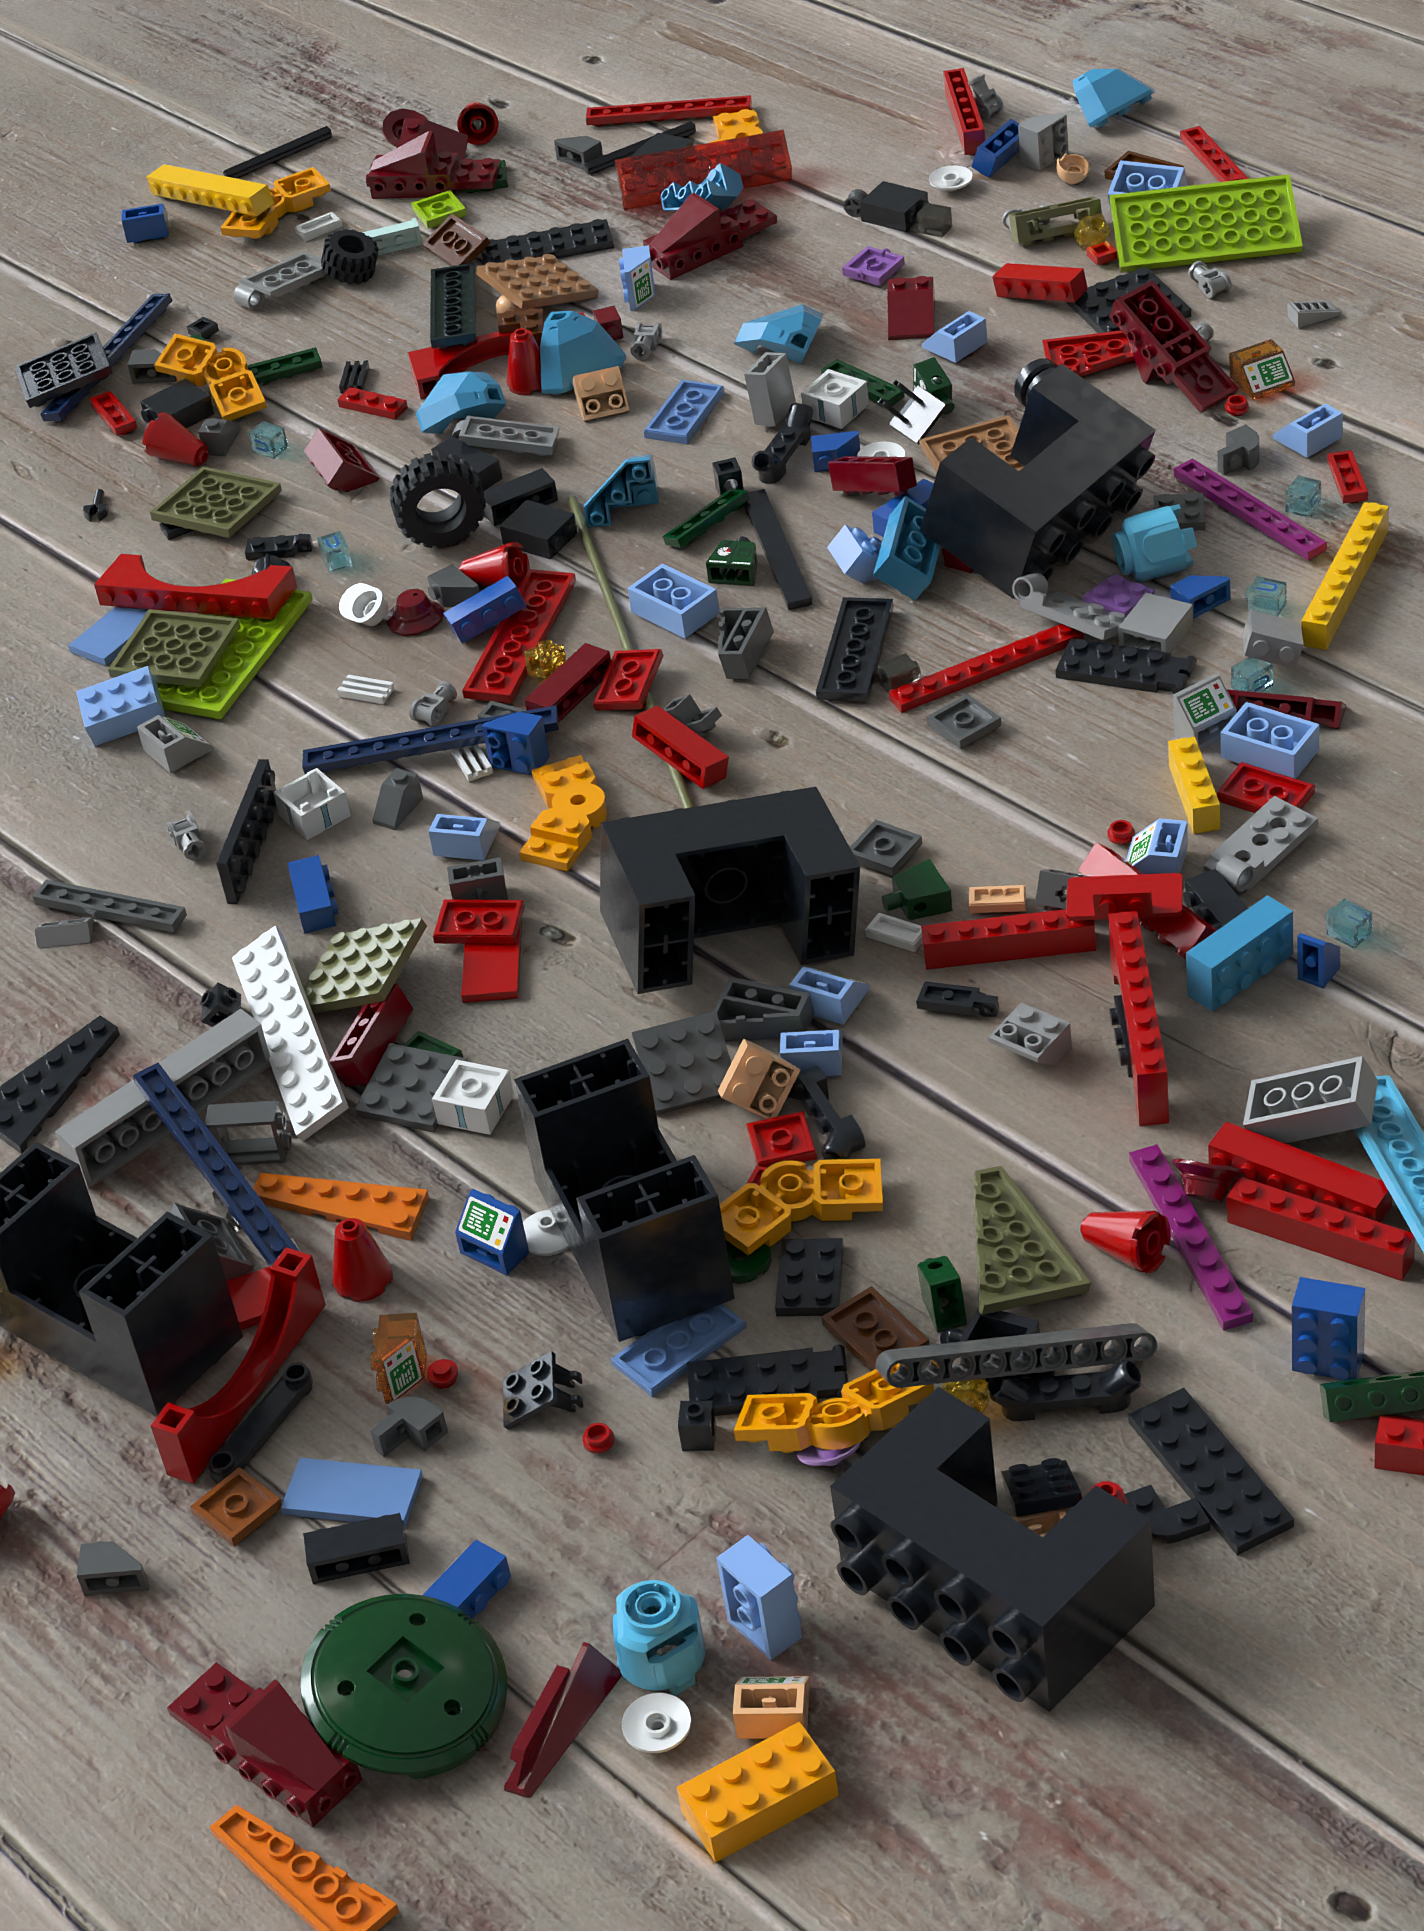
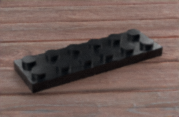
M595 219L583 224L574 223L562 228L553 227L541 232L532 231L525 235H511L498 240L490 239L491 243L481 254L484 265L488 262L502 263L509 259L542 257L544 254H551L559 259L614 248V243L607 219Z
M843 597L817 685V700L868 702L894 608L893 599Z
M258 759L216 863L227 904H238L241 894L245 893L247 879L253 873L254 861L260 855V846L262 841L266 840L269 823H272L274 819V811L277 806L273 794L276 791L275 772L271 770L269 759Z
M1181 1388L1128 1414L1129 1424L1190 1499L1196 1498L1212 1526L1236 1555L1294 1527L1292 1515L1185 1388Z

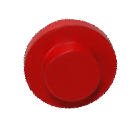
M1232 395L1228 397L1225 403V411L1233 416H1241L1249 410V403L1243 395Z
M1126 820L1114 821L1107 831L1109 841L1118 845L1131 842L1133 836H1135L1134 828Z
M437 1360L427 1369L428 1380L437 1388H449L456 1382L458 1367L452 1360Z
M593 1423L586 1428L582 1442L587 1451L603 1453L613 1446L615 1437L613 1431L606 1424Z

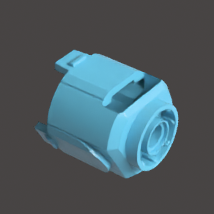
M1179 504L1161 507L1126 518L1122 524L1121 531L1112 534L1115 557L1123 575L1132 573L1134 579L1142 583L1184 571L1187 566L1194 564L1188 552L1189 549L1197 547L1194 530L1192 527L1180 529L1176 517L1180 516L1181 507Z
M645 1580L626 1588L617 1596V1614H613L614 1644L617 1664L622 1678H626L631 1684L646 1690L669 1689L670 1693L674 1696L695 1685V1673L702 1666L706 1651L695 1598L677 1591L669 1583L660 1580ZM664 1645L678 1646L662 1656L658 1653L656 1654L658 1649L663 1648Z

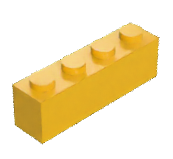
M1195 736L1168 741L1169 767L1193 834L1220 830V803Z

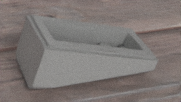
M1331 301L1288 303V318L1297 328L1340 316V311Z

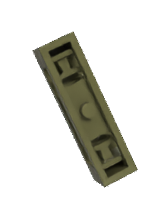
M1094 196L1009 214L1012 241L1020 243V246L1031 245L1034 240L1041 239V241H1051L1057 235H1062L1063 237L1074 236L1076 231L1080 230L1093 232L1097 230V227L1104 226L1101 201ZM1074 214V219L1079 220L1076 222L1068 220L1040 227L1038 226V221H1034L1036 218L1046 220Z

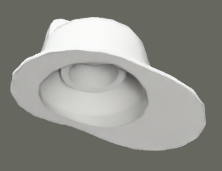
M359 583L347 589L342 595L339 610L345 618L366 626H375L382 619H389L387 615L388 604L383 597L382 591Z

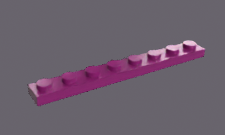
M1193 458L1174 468V477L1196 491L1203 493L1207 498L1307 561L1327 550L1326 541Z
M1158 1144L1129 1152V1161L1157 1212L1168 1218L1171 1237L1223 1331L1253 1322V1312L1188 1197L1185 1195L1183 1188Z

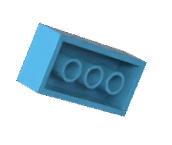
M905 496L889 515L873 575L881 582L897 589L901 594L916 600L932 581L940 545L920 531L926 508Z
M1267 895L1187 951V996L1213 1012L1221 1005L1226 1004L1239 992L1247 989L1257 979L1268 974L1278 964L1289 959L1294 950L1293 911Z

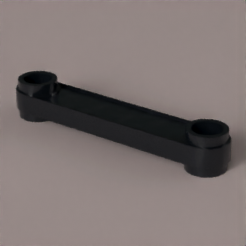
M300 1362L289 1364L284 1369L283 1375L221 1449L210 1457L209 1471L216 1484L220 1483L238 1467L244 1469L301 1399L311 1392L313 1379L310 1370L305 1364Z

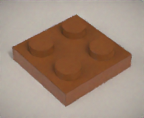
M238 1467L190 1507L194 1516L234 1547L280 1510L282 1502L278 1496Z

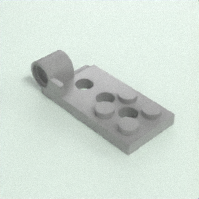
M302 252L240 280L241 284L234 291V301L241 306L255 311L263 305L264 293L269 296L279 297L301 286H307L312 281L325 278L327 274L321 267L322 258Z
M467 416L465 420L459 421L456 424L452 436L469 446L511 450L518 454L528 452L535 453L537 456H547L553 453L559 436V427Z
M1040 573L1019 577L1012 586L1013 595L1020 602L1021 608L1101 640L1119 635L1118 627L1125 619L1123 613L1107 611L1100 604L1087 603L1059 591L1047 594L1048 583L1046 578Z
M1274 796L1210 854L1209 859L1203 865L1204 870L1216 869L1230 887L1239 892H1248L1319 826L1318 818ZM1277 825H1283V826H1285L1284 828H1283V827H1278V828H1275V829L1273 828L1274 826H1277ZM1257 842H1267V844L1262 846L1255 845ZM1247 858L1249 860L1247 862H1243L1239 859Z

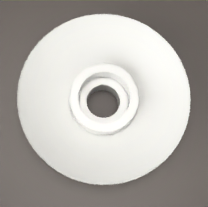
M955 165L938 168L929 176L931 186L949 192L967 186L973 179L972 172L968 168Z
M883 441L866 445L858 452L857 456L905 457V451L896 443Z
M550 1210L537 1212L523 1222L530 1253L550 1256L570 1248Z
M652 1693L638 1698L630 1704L622 1718V1731L626 1741L633 1748L645 1753H662L675 1748L687 1737L691 1728V1715L686 1704L678 1697L667 1693Z

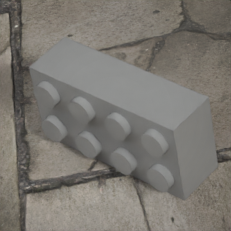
M1360 1056L1251 1080L1243 1126L1247 1130L1282 1143L1371 1126L1378 1079L1364 1057Z

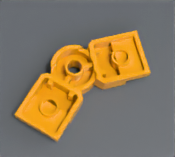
M743 109L735 113H721L718 116H713L719 140L710 142L700 150L701 159L688 168L689 176L705 180L710 171L715 169L719 163L739 173L748 166L747 157L750 156L752 160L763 154L765 150L763 131L760 129V122L754 109Z
M314 167L275 180L273 183L274 188L269 189L275 204L257 217L232 212L221 226V233L224 236L250 237L252 239L271 234L279 223L278 218L286 212H301L308 207L314 206L312 198L321 197L325 193L330 192V183Z
M174 334L154 364L156 371L176 376L177 382L186 378L197 387L207 385L223 420L231 421L267 408L266 401L252 371H249L244 354L235 348H221L222 351L217 352L214 343Z
M581 755L569 757L565 760L531 770L533 779L549 809L543 810L531 825V837L519 851L521 861L568 872L591 841V826H593V829L601 826V822H605L608 812L604 792L597 786L596 777L589 763L585 762Z
M880 1159L819 1160L814 1164L813 1170L807 1169L806 1164L799 1161H781L769 1166L761 1175L760 1186L756 1183H747L720 1203L725 1239L745 1254L750 1255L761 1245L766 1244L771 1247L791 1231L792 1221L803 1220L811 1215H814L821 1221L852 1220V1212L883 1211Z
M899 1364L892 1367L890 1374L898 1370ZM875 1369L844 1384L841 1391L842 1398H833L818 1403L817 1397L811 1393L747 1395L734 1428L736 1441H748L751 1443L767 1440L769 1451H782L784 1453L801 1451L811 1445L827 1450L851 1447L863 1441L870 1431H880L895 1427L910 1413L908 1406L917 1404L928 1397L934 1391V1386L931 1384L895 1388L881 1377Z

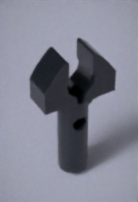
M102 489L96 490L92 505L83 506L84 516L90 522L96 512L99 521L108 516L107 504H102L105 494Z

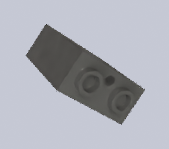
M277 1100L208 1105L205 1125L235 1165L286 1162L287 1150L292 1149V1137L290 1133H286L285 1112H280ZM271 1125L274 1135L271 1138L230 1140L227 1127Z

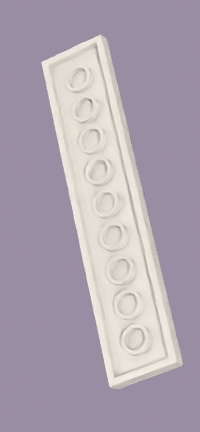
M274 926L247 947L241 949L232 959L253 1017L262 1025L270 1054L269 1062L295 1134L304 1141L349 1107L335 1070L329 1062V1054L283 933Z

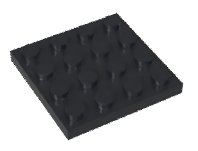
M1147 267L1139 268L1125 275H1118L1104 282H1098L1088 287L1075 302H1066L1097 333L1121 331L1109 317L1114 301L1153 280L1185 318L1192 316L1191 308Z
M97 332L15 366L29 408L34 406L40 407L48 400L64 397L74 389H83L89 383L96 380H104L113 373Z

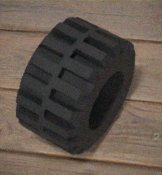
M353 229L335 230L334 233H329L328 237L325 238L321 267L334 280L337 279L339 282H346L348 284H361V282H367L369 278L373 277L379 248L377 243L363 232H357Z

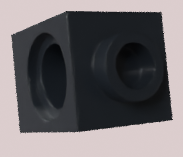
M735 457L712 463L715 487L719 496L731 488L744 490L741 468Z
M680 1401L678 1431L682 1451H714L717 1424L713 1401Z

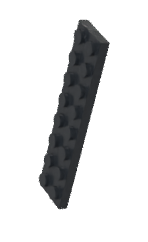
M474 263L431 269L430 342L432 349H447L452 345L458 344L467 346L477 342L476 276Z

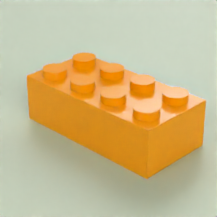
M800 1721L676 1787L681 1812L715 1863L839 1796L835 1770Z

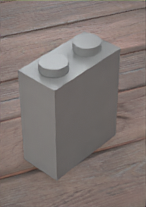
M765 352L744 376L754 424L770 428L776 426L789 413L790 405L796 403L786 353Z
M1145 593L1118 627L1119 646H1132L1140 649L1172 653L1193 626V604Z
M1250 610L1242 633L1244 656L1296 669L1304 645L1301 622Z

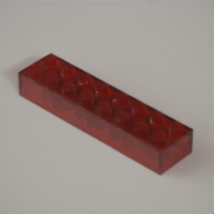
M784 130L615 160V168L623 210L662 204L660 196L663 190L668 188L672 182L682 187H685L689 181L699 185L719 163L740 173L743 189L792 180V164Z

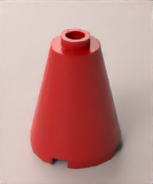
M472 101L459 114L457 127L460 133L468 135V143L483 145L490 142L497 134L499 122L495 111L491 107L477 101Z
M525 328L515 330L510 336L506 382L509 390L517 395H532L531 391L537 389L539 393L542 392L540 348L533 333Z
M166 412L159 413L157 415L159 418L156 421L151 420L148 424L142 440V444L146 446V450L143 449L144 453L151 457L193 466H199L207 461L209 456L207 445L172 415Z
M510 542L463 560L459 570L478 586L489 587L508 576L518 589L527 571L530 569L527 553L522 554L520 549L523 546L518 542Z
M1157 1211L1092 1212L1083 1219L1080 1227L1085 1242L1135 1270L1145 1273H1152L1160 1267L1166 1255L1161 1254L1164 1245L1169 1246L1171 1240V1228L1168 1218Z
M356 1218L345 1219L335 1228L332 1270L333 1287L340 1297L344 1298L343 1295L351 1297L352 1301L355 1302L374 1299L384 1293L385 1286L389 1281L391 1283L393 1280L391 1264L363 1221Z

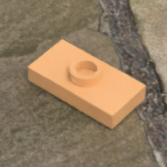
M1025 885L969 887V913L1026 911Z

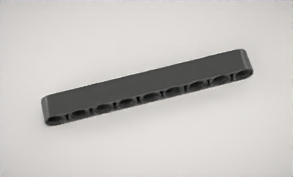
M1127 1323L890 1349L878 1356L875 1366L879 1375L895 1388L1117 1364L1122 1360L1130 1362L1143 1361L1154 1355L1157 1350V1340L1140 1325ZM1141 1337L1139 1344L1134 1346L1135 1341ZM1112 1340L1110 1346L1104 1350L1106 1343ZM1082 1343L1080 1350L1074 1353L1076 1346ZM1052 1347L1050 1353L1044 1356L1045 1351ZM1022 1350L1020 1356L1013 1360L1014 1355ZM991 1354L990 1359L983 1363L985 1356ZM961 1357L960 1362L952 1367L954 1360ZM930 1360L929 1366L925 1370H921L922 1365ZM899 1364L898 1370L890 1374L892 1367Z

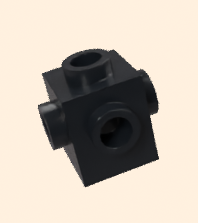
M219 982L211 990H207L200 1001V1005H202L201 1022L211 1027H214L239 1009L243 1010L241 1007V993Z

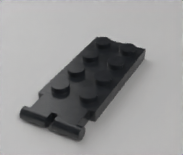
M1070 639L1055 672L1056 678L1154 693H1157L1158 690H1163L1175 694L1185 688L1197 660L1194 656H1188L1187 659L1173 657L1171 653L1159 650L1098 643L1083 639Z
M838 1344L833 1346L832 1350L813 1352V1348L687 1362L689 1401H713L715 1416L741 1413L747 1395L811 1393L817 1397V1401L818 1399L832 1397L842 1398L841 1391L843 1385L848 1383L845 1347Z

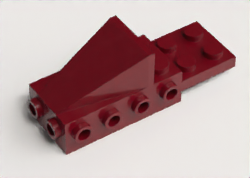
M428 131L385 155H376L374 162L370 165V172L366 175V185L370 187L372 199L428 198L449 190L455 194L456 189H492L499 174L501 163L500 159L484 158L482 160H472L466 158L459 160L458 153L447 151L437 153L433 131Z
M692 193L658 234L643 240L644 246L649 245L652 268L669 280H672L743 247V238L778 223L777 215L753 199L745 200L742 204L721 212L717 207L696 193Z
M1153 280L1114 301L1109 317L1126 335L1142 381L1145 384L1159 376L1167 384L1174 382L1200 413L1237 393L1239 388L1209 355L1211 347Z
M216 1662L167 1707L171 1717L214 1748L215 1756L222 1763L231 1766L246 1781L254 1783L269 1798L281 1803L293 1816L301 1818L311 1827H314L362 1781L358 1765L343 1758L342 1753L338 1754L337 1749L332 1750V1745H327L320 1738L308 1718L300 1711L277 1680H273L264 1690L260 1687L254 1690Z

